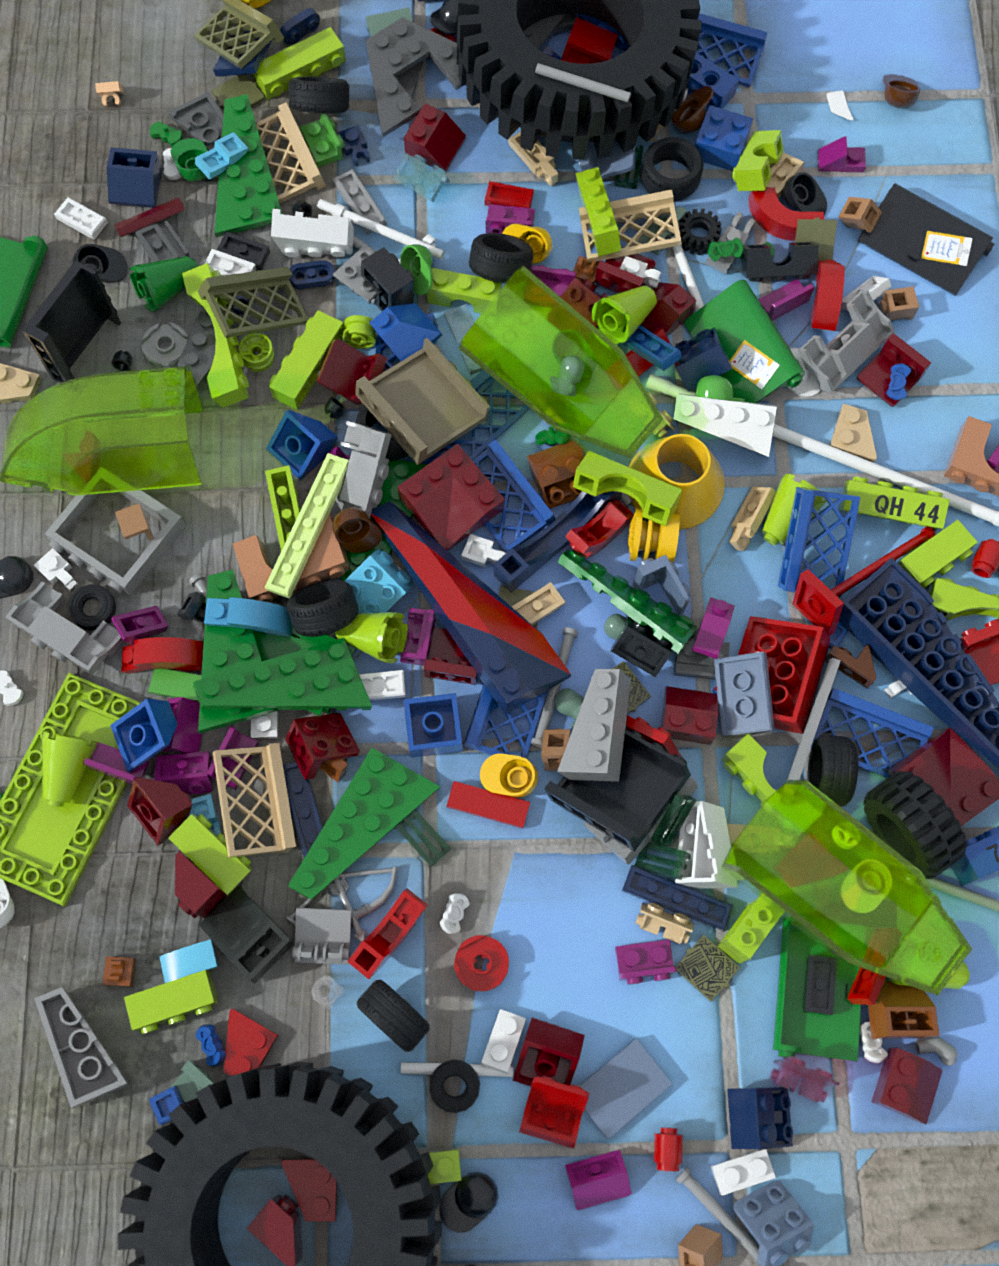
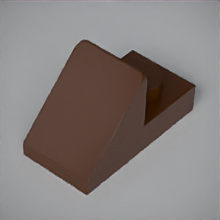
M868 644L861 650L856 659L852 657L850 651L836 645L833 646L825 658L827 663L832 658L841 660L838 670L866 689L876 680Z

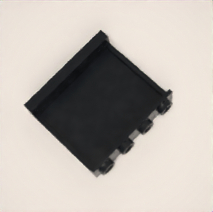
M78 261L72 264L22 329L51 378L71 390L77 381L70 368L105 321L108 319L119 326L121 324L117 315L118 312L111 303L112 299L107 294L105 285L98 276L99 272L89 264L83 265Z
M625 729L619 782L569 780L564 776L558 784L550 781L544 790L552 802L635 852L690 778L691 774L687 767V761L678 754L671 755L658 743H649L638 732L634 730L629 732Z

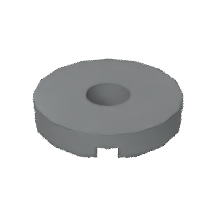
M175 323L155 324L142 337L143 355L151 365L157 368L168 369L176 367L189 337L185 330ZM165 341L172 342L169 348H160L161 343Z

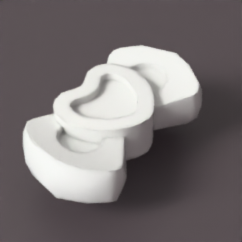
M171 148L163 152V160L165 162L163 175L169 180H177L182 176L177 170L171 156Z
M0 671V693L4 696V705L13 706L18 704L23 698V691L14 684L8 671Z
M454 893L449 896V902L443 913V919L440 921L441 928L448 934H455L461 930L459 921L464 917L463 910L470 904L468 898L462 893Z
M870 1021L862 1023L859 1033L861 1035L860 1039L863 1042L864 1058L876 1064L883 1062L887 1058L888 1053L881 1047L882 1039H872Z

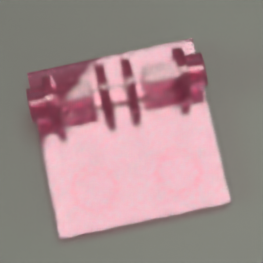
M792 1056L774 1060L773 1063L778 1065L779 1068L778 1070L773 1068L770 1074V1079L774 1080L775 1085L789 1089L790 1086L791 1092L795 1091L801 1077L798 1095L801 1096L804 1092L803 1097L816 1103L818 1101L824 1102L827 1092L823 1090L824 1086H839L840 1084L832 1080L833 1074L816 1068V1070L805 1068L806 1062Z

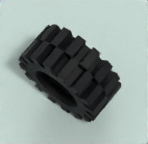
M701 208L699 213L697 209H693L692 214L688 211L686 216H683L681 219L679 232L681 243L684 245L683 250L691 249L690 254L694 255V251H698V255H702L703 251L705 254H708L710 243L719 241L722 230L721 221H718L717 215L712 217L713 212L710 210L706 214L704 213L705 209ZM695 227L703 228L708 232V235L704 237L695 236L691 233V229Z

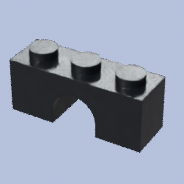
M813 241L789 243L788 255L781 262H772L771 247L766 244L743 245L742 275L749 278V281H763V277H772V280H785L786 276L794 275L797 279H807L811 274H817L818 244Z

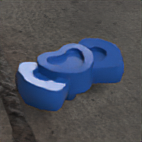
M899 363L890 368L892 373L890 376L891 382L886 392L887 396L895 401L907 397V392L904 388L906 384L905 378L912 371L909 366Z
M211 1024L200 1026L196 1032V1038L202 1042V1050L207 1054L206 1064L209 1066H219L226 1057V1053L222 1049V1040L219 1039L215 1026Z

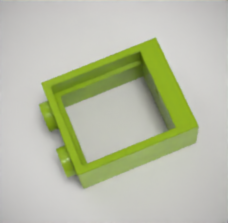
M759 896L745 907L717 947L738 964L749 960L782 916V913Z

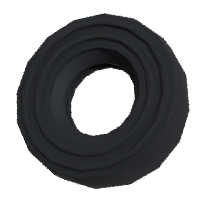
M89 584L80 587L73 593L69 600L68 609L70 617L78 626L86 630H96L103 620L107 624L112 621L111 619L115 616L116 603L108 589L100 585ZM92 598L100 600L102 608L98 614L94 616L84 614L83 605L86 601Z
M455 1059L445 1061L431 1075L429 1086L431 1098L437 1107L446 1112L459 1113L466 1111L475 1103L479 1096L480 1081L478 1074L468 1063ZM451 1076H458L465 1082L466 1088L459 1096H450L444 1090V1082Z

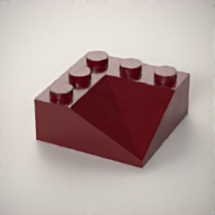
M458 443L398 486V498L425 531L447 551L504 510L505 499Z
M950 727L887 771L890 776L896 772L906 771L913 773L914 776L921 777L926 784L929 783L934 788L937 794L941 795L946 805L954 812L953 815L959 820L961 826L999 799V780L994 772Z

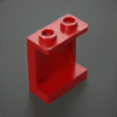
M576 17L561 60L578 64H592L610 60L618 34Z

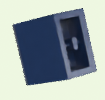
M110 148L107 162L109 204L156 207L163 171L157 151Z
M715 327L710 330L704 329L695 338L689 341H681L675 346V348L681 351L682 358L675 362L674 366L688 392L695 389L699 380L703 377L710 375L720 376L732 369L730 359Z
M788 1087L727 1089L731 1149L760 1150L793 1147V1128L790 1118L791 1100L788 1094Z

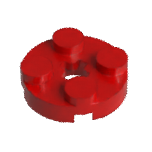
M484 935L470 937L460 945L455 955V973L459 981L472 991H491L503 982L508 973L509 957L507 951L499 941ZM476 957L488 958L487 970L482 971L480 968H474V964L477 963Z

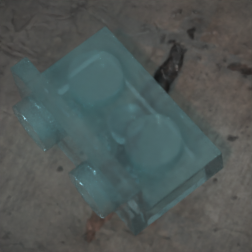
M406 153L393 179L434 202L444 182L448 184L450 181L445 176L446 171L436 165L433 168L426 165L427 160L416 153L414 157Z

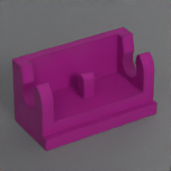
M410 609L407 622L408 635L405 648L400 657L401 663L425 666V661L429 656L433 629L436 626L437 620L434 610Z

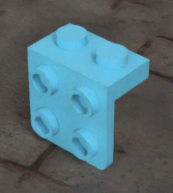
M380 549L372 553L345 580L353 589L360 613L387 612L414 585L409 574L404 570H400L393 563L392 557Z

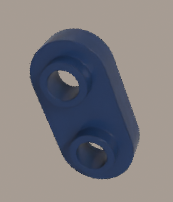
M307 8L286 21L280 28V32L284 36L283 41L291 45L297 43L310 32H314L319 27L320 16L314 9Z
M321 260L298 263L289 268L292 273L289 281L292 287L296 289L328 286L335 280L333 276L335 269L329 261Z

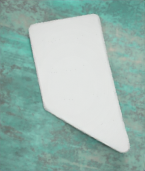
M844 91L827 93L826 96L831 112L853 120Z

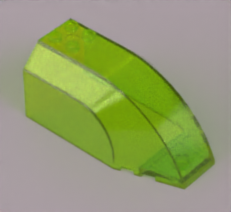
M523 265L506 282L458 344L459 350L553 428L625 457L631 458L663 421V417L623 350ZM569 355L581 358L585 364L581 381L576 384L575 397L559 394L551 388L550 377H559L561 362L563 358Z
M191 365L88 375L59 383L37 394L19 409L8 426L4 440L0 481L30 488L32 485L44 487L46 491L52 492L54 489L62 490L74 496L202 485L190 446L186 414L203 412Z
M787 780L765 800L732 843L722 864L724 870L758 897H762L779 910L782 916L842 960L937 996L972 950L953 919L948 916L940 904L941 901L938 896L933 893L925 881L926 878L922 872L807 780Z

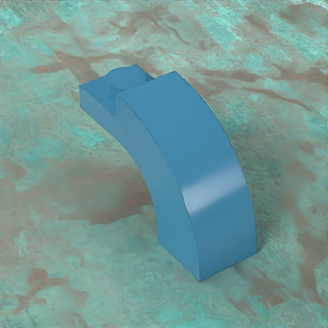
M207 598L204 624L207 626L236 627L259 631L266 635L291 636L292 622L287 607L244 598Z

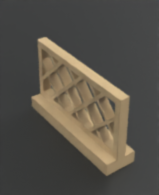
M287 102L278 106L279 112L256 123L258 132L261 133L260 139L263 149L269 151L266 158L268 167L278 169L275 177L272 178L275 189L277 185L286 187L284 193L277 196L279 204L315 186L318 190L326 187ZM280 120L281 126L278 132L269 130L271 124ZM267 135L276 137L272 146L263 144ZM281 139L290 141L286 150L277 148ZM275 153L284 155L280 164L271 162ZM289 157L298 159L295 168L286 166ZM283 171L292 173L289 182L279 180ZM297 175L305 176L308 179L307 182L301 185L294 184Z
M672 190L611 201L610 205L616 223L624 224L619 230V237L628 244L625 248H621L622 251L598 257L597 253L591 254V249L595 244L592 234L587 232V229L591 228L585 207L579 208L588 263H591L593 260H607L682 245ZM671 214L666 222L657 218L659 215ZM637 219H647L642 227L634 223ZM652 223L661 227L656 234L647 230ZM629 227L638 231L633 238L624 235ZM668 230L675 234V238L665 240L661 235ZM643 234L651 238L649 243L641 244L637 241Z
M279 743L268 744L265 747L215 750L213 752L228 858L276 852L277 854H283L294 849L296 843ZM260 754L261 766L258 770H255L245 762L249 755ZM221 757H231L238 763L232 773L222 766ZM241 766L253 775L247 784H244L234 776ZM255 778L265 785V792L262 796H259L249 788ZM230 780L242 789L235 799L226 792V784ZM244 792L257 801L250 811L238 802ZM259 804L269 811V818L266 822H263L253 814ZM234 806L246 815L240 825L230 819L229 812ZM249 818L261 827L255 837L242 828ZM264 830L273 836L274 846L266 847L257 840ZM237 833H240L250 841L246 849L235 850L233 839Z

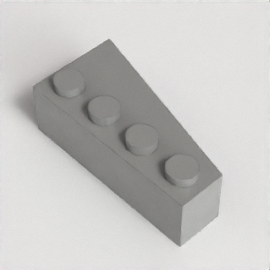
M594 670L557 771L569 780L619 782L631 678L622 670Z
M61 987L34 998L71 1108H79L131 1085L66 989Z

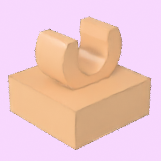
M120 82L95 83L96 92L102 96L104 106L108 107L109 97L115 98L117 106L121 105L119 94H124L123 85Z

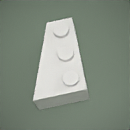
M273 209L271 237L284 255L292 258L299 255L344 257L353 253L354 227L349 218L318 214V219L303 217V212H295V216L280 214V209Z
M704 801L682 803L675 883L697 889L738 888L723 807Z

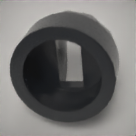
M298 200L293 204L292 213L294 216L295 212H299V208L304 211L303 217H311L313 210L309 203Z
M117 351L113 356L111 364L119 371H129L132 366V355L128 351Z
M333 397L327 401L324 407L326 414L331 412L329 417L332 419L339 418L346 411L345 406Z

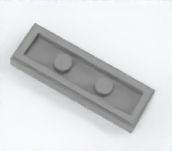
M353 169L333 178V184L351 212L384 226L387 225V220ZM362 227L366 235L374 232Z

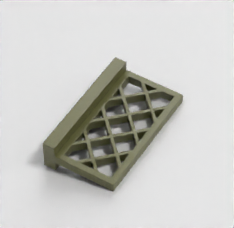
M222 0L225 6L193 35L198 42L240 69L271 40L278 44L284 39L273 19L240 0ZM250 30V33L243 35V32Z
M289 267L206 278L198 290L201 300L207 299L225 338L304 325L309 320L289 279L292 273ZM284 288L288 299L276 293V290ZM263 292L270 297L268 302L257 297L256 293ZM236 295H242L249 299L248 305L235 299ZM215 298L227 301L229 303L227 309L219 305ZM273 299L285 305L283 311L271 305ZM253 302L265 308L263 314L251 308ZM232 305L244 311L242 318L230 311ZM290 308L295 311L299 318H293L286 313L287 309ZM270 311L280 317L279 321L275 322L266 317L267 312ZM247 314L260 321L259 324L254 325L245 320ZM228 317L239 324L238 328L230 329L226 318Z

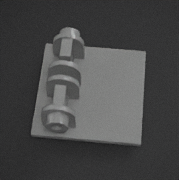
M363 246L334 272L333 276L340 280L341 284L347 285L352 292H356V295L366 299L367 303L375 305L376 291L361 276V261L374 252Z
M296 908L295 946H293L292 952L294 962L349 965L351 910Z

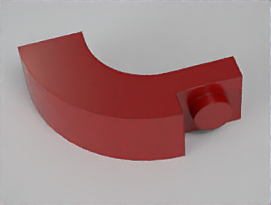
M766 187L765 191L750 192L748 204L754 220L762 229L777 238L795 241L797 219H815V217L824 219V212H798L786 208L779 202L775 187Z
M831 259L818 260L811 326L815 329L836 331L843 297L845 267Z
M619 499L610 501L595 518L584 526L571 529L565 537L569 540L571 547L575 551L589 558L611 543L630 524L634 513Z
M154 637L134 640V645L122 647L121 672L131 674L161 668L177 669L186 672L202 670L204 642L175 637Z
M406 888L379 925L369 936L362 940L348 960V963L366 978L370 979L405 940L428 904Z

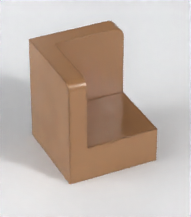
M140 503L115 512L125 539L142 533L146 534L149 541L154 539L147 516Z
M698 1224L695 1225L678 1244L680 1266H717L723 1258L721 1234Z

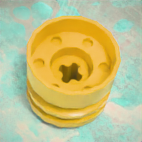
M636 508L633 519L630 522L628 534L629 560L636 561L638 551L641 550L642 562L648 559L650 552H655V559L666 555L669 562H674L679 536L680 513H674L668 524L663 526L647 518L646 521H642V509Z

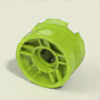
M363 315L347 317L344 320L342 340L356 349L373 347L376 344V331L369 323L373 319Z
M251 333L240 341L238 347L239 354L246 368L248 367L254 372H261L270 368L274 363L275 353L272 343L264 334Z

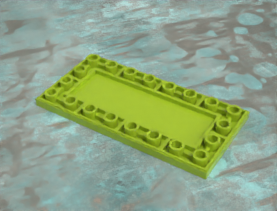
M68 673L0 801L1 879L66 907L128 783L87 767L70 803L64 802L63 807L48 805V799L43 798L42 787L43 732H49L50 738H53L54 733L84 738V740L88 741L87 745H90L91 740L119 749L110 725L141 702Z

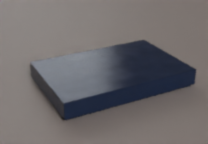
M250 30L243 32V35L250 33ZM272 40L242 69L220 56L213 68L215 76L256 73Z

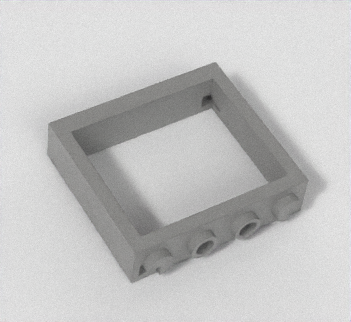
M101 465L45 532V535L51 541L48 545L58 553L66 552L70 555L68 558L79 567L84 564L90 568L88 572L98 580L104 578L109 581L108 585L113 590L119 593L124 591L131 596L183 531L186 524L180 515L104 465ZM105 485L133 503H140L142 509L166 524L124 577H121L63 538Z

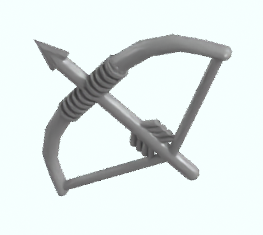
M397 866L388 869L342 873L334 883L329 885L332 894L340 896L345 910H351V924L356 933L354 938L360 943L366 938V931H362L358 918L365 917L368 913L371 914V912L386 902L394 889L398 870ZM392 873L389 886L379 898L370 904L359 907V909H352L346 895L349 885L345 877ZM307 899L299 908H305L311 900ZM296 911L291 916L286 917V920L296 926V920H294Z

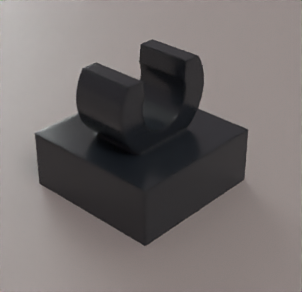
M198 592L189 593L177 615L184 620L193 619L196 622H204V618L199 616L198 611L200 608L206 611V603H202L205 597Z

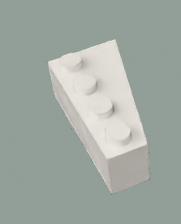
M679 393L676 398L674 419L769 457L777 406L710 399Z

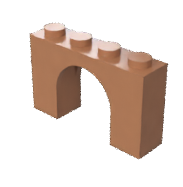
M968 416L960 427L944 476L950 478L955 483H964L974 487L977 491L988 492L999 497V474L988 465L984 456V448L992 424Z
M331 512L292 595L297 590L328 578H339L345 572L351 570L344 547L337 541L333 533L332 523L334 517ZM254 535L233 543L249 599L271 603L273 599L280 597L281 595L265 589L273 569L271 568L264 543L259 537Z

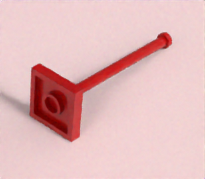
M926 526L921 529L920 534L832 589H829L807 569L800 574L792 604L814 626L824 627L828 636H831L835 633L844 605L838 597L869 578L891 558L896 561L934 537L935 532L932 528Z

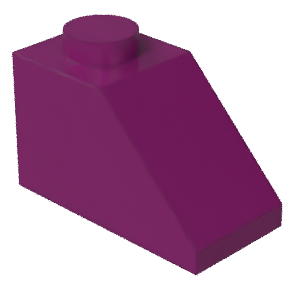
M710 597L692 651L715 659L718 658L735 605Z

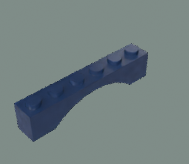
M582 491L572 504L549 526L530 540L512 548L493 564L494 576L512 593L570 543L565 536L571 529L584 526L590 522L610 501L621 500L622 492L610 491L595 497Z

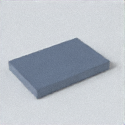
M757 652L714 659L721 736L729 737L748 733L775 731L767 653Z
M635 1038L583 1082L580 1087L589 1092V1099L585 1107L586 1113L608 1140L669 1088L672 1082L637 1038Z

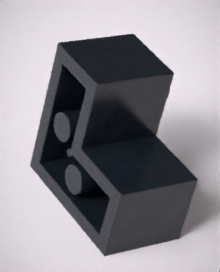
M382 247L361 261V276L376 291V306L381 311L390 306L413 304L414 276L408 269L405 270L400 265L399 260L393 253L390 254L385 247Z

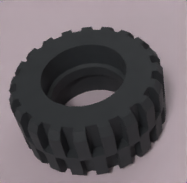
M896 772L866 794L863 801L864 812L867 815L869 824L873 828V832L880 839L884 848L890 852V855L905 870H909L913 876H918L920 879H933L963 858L967 842L965 841L966 836L961 830L959 820L955 818L954 812L946 805L941 795L937 794L934 788L929 783L926 784L921 777L914 776L911 772Z

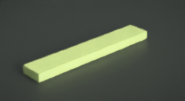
M327 454L265 585L267 591L290 599L343 486L349 464L348 459Z

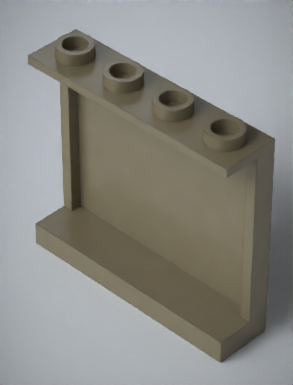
M428 338L424 339L422 349L374 379L368 381L363 376L356 381L355 395L383 427L392 434L391 436L417 465L486 421L490 409L486 398L482 395L480 396L475 391L471 382L457 371L455 364L448 361L443 356L440 348L436 344H432Z

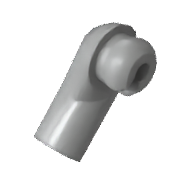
M933 1037L915 1040V1049L918 1054L935 1052L941 1056L940 1060L944 1065L951 1066L956 1063L958 1054L955 1047L942 1038Z

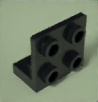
M625 615V627L612 645L611 652L656 677L672 654V643L665 639L659 640L653 635L652 627L649 625H639L628 615Z

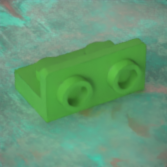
M320 113V120L300 126L302 136L318 168L343 159L341 150L344 148L343 140L340 134H335L336 127L332 117H327L324 113Z

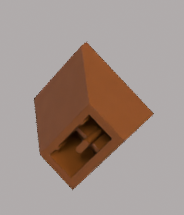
M573 440L527 456L533 480L542 500L549 509L575 500L582 492L574 488L573 483L576 469L583 460L584 455L582 448Z
M884 981L875 1005H868L872 1039H925L939 1036L936 1006L924 989L918 986L897 985L891 981Z

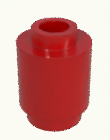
M988 539L980 542L971 562V571L975 575L982 578H990L992 574L996 573L999 566V541Z
M660 1127V1133H654V1162H656V1170L679 1171L680 1164L683 1163V1135L677 1134V1128Z

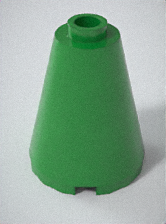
M184 256L134 265L130 267L133 273L129 275L138 298H144L148 303L144 305L145 308L150 312H154L185 289L182 273L199 266L195 259Z

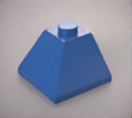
M416 303L387 307L369 322L400 361L422 349L425 338H428L433 344L443 336Z
M286 410L266 449L284 466L290 465L293 474L301 480L324 460L325 455L331 451L338 436L321 421Z
M147 698L110 725L127 772L134 771L169 745L177 726V721L169 701Z

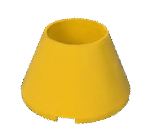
M676 434L655 440L639 450L629 465L634 470L682 489L678 507L674 512L680 513L679 530L698 526L708 520L716 512L722 501L725 489L722 468L705 444L694 436ZM667 462H681L691 467L697 474L698 479L690 483L674 482L663 475L659 466ZM631 497L634 509H642L638 501Z

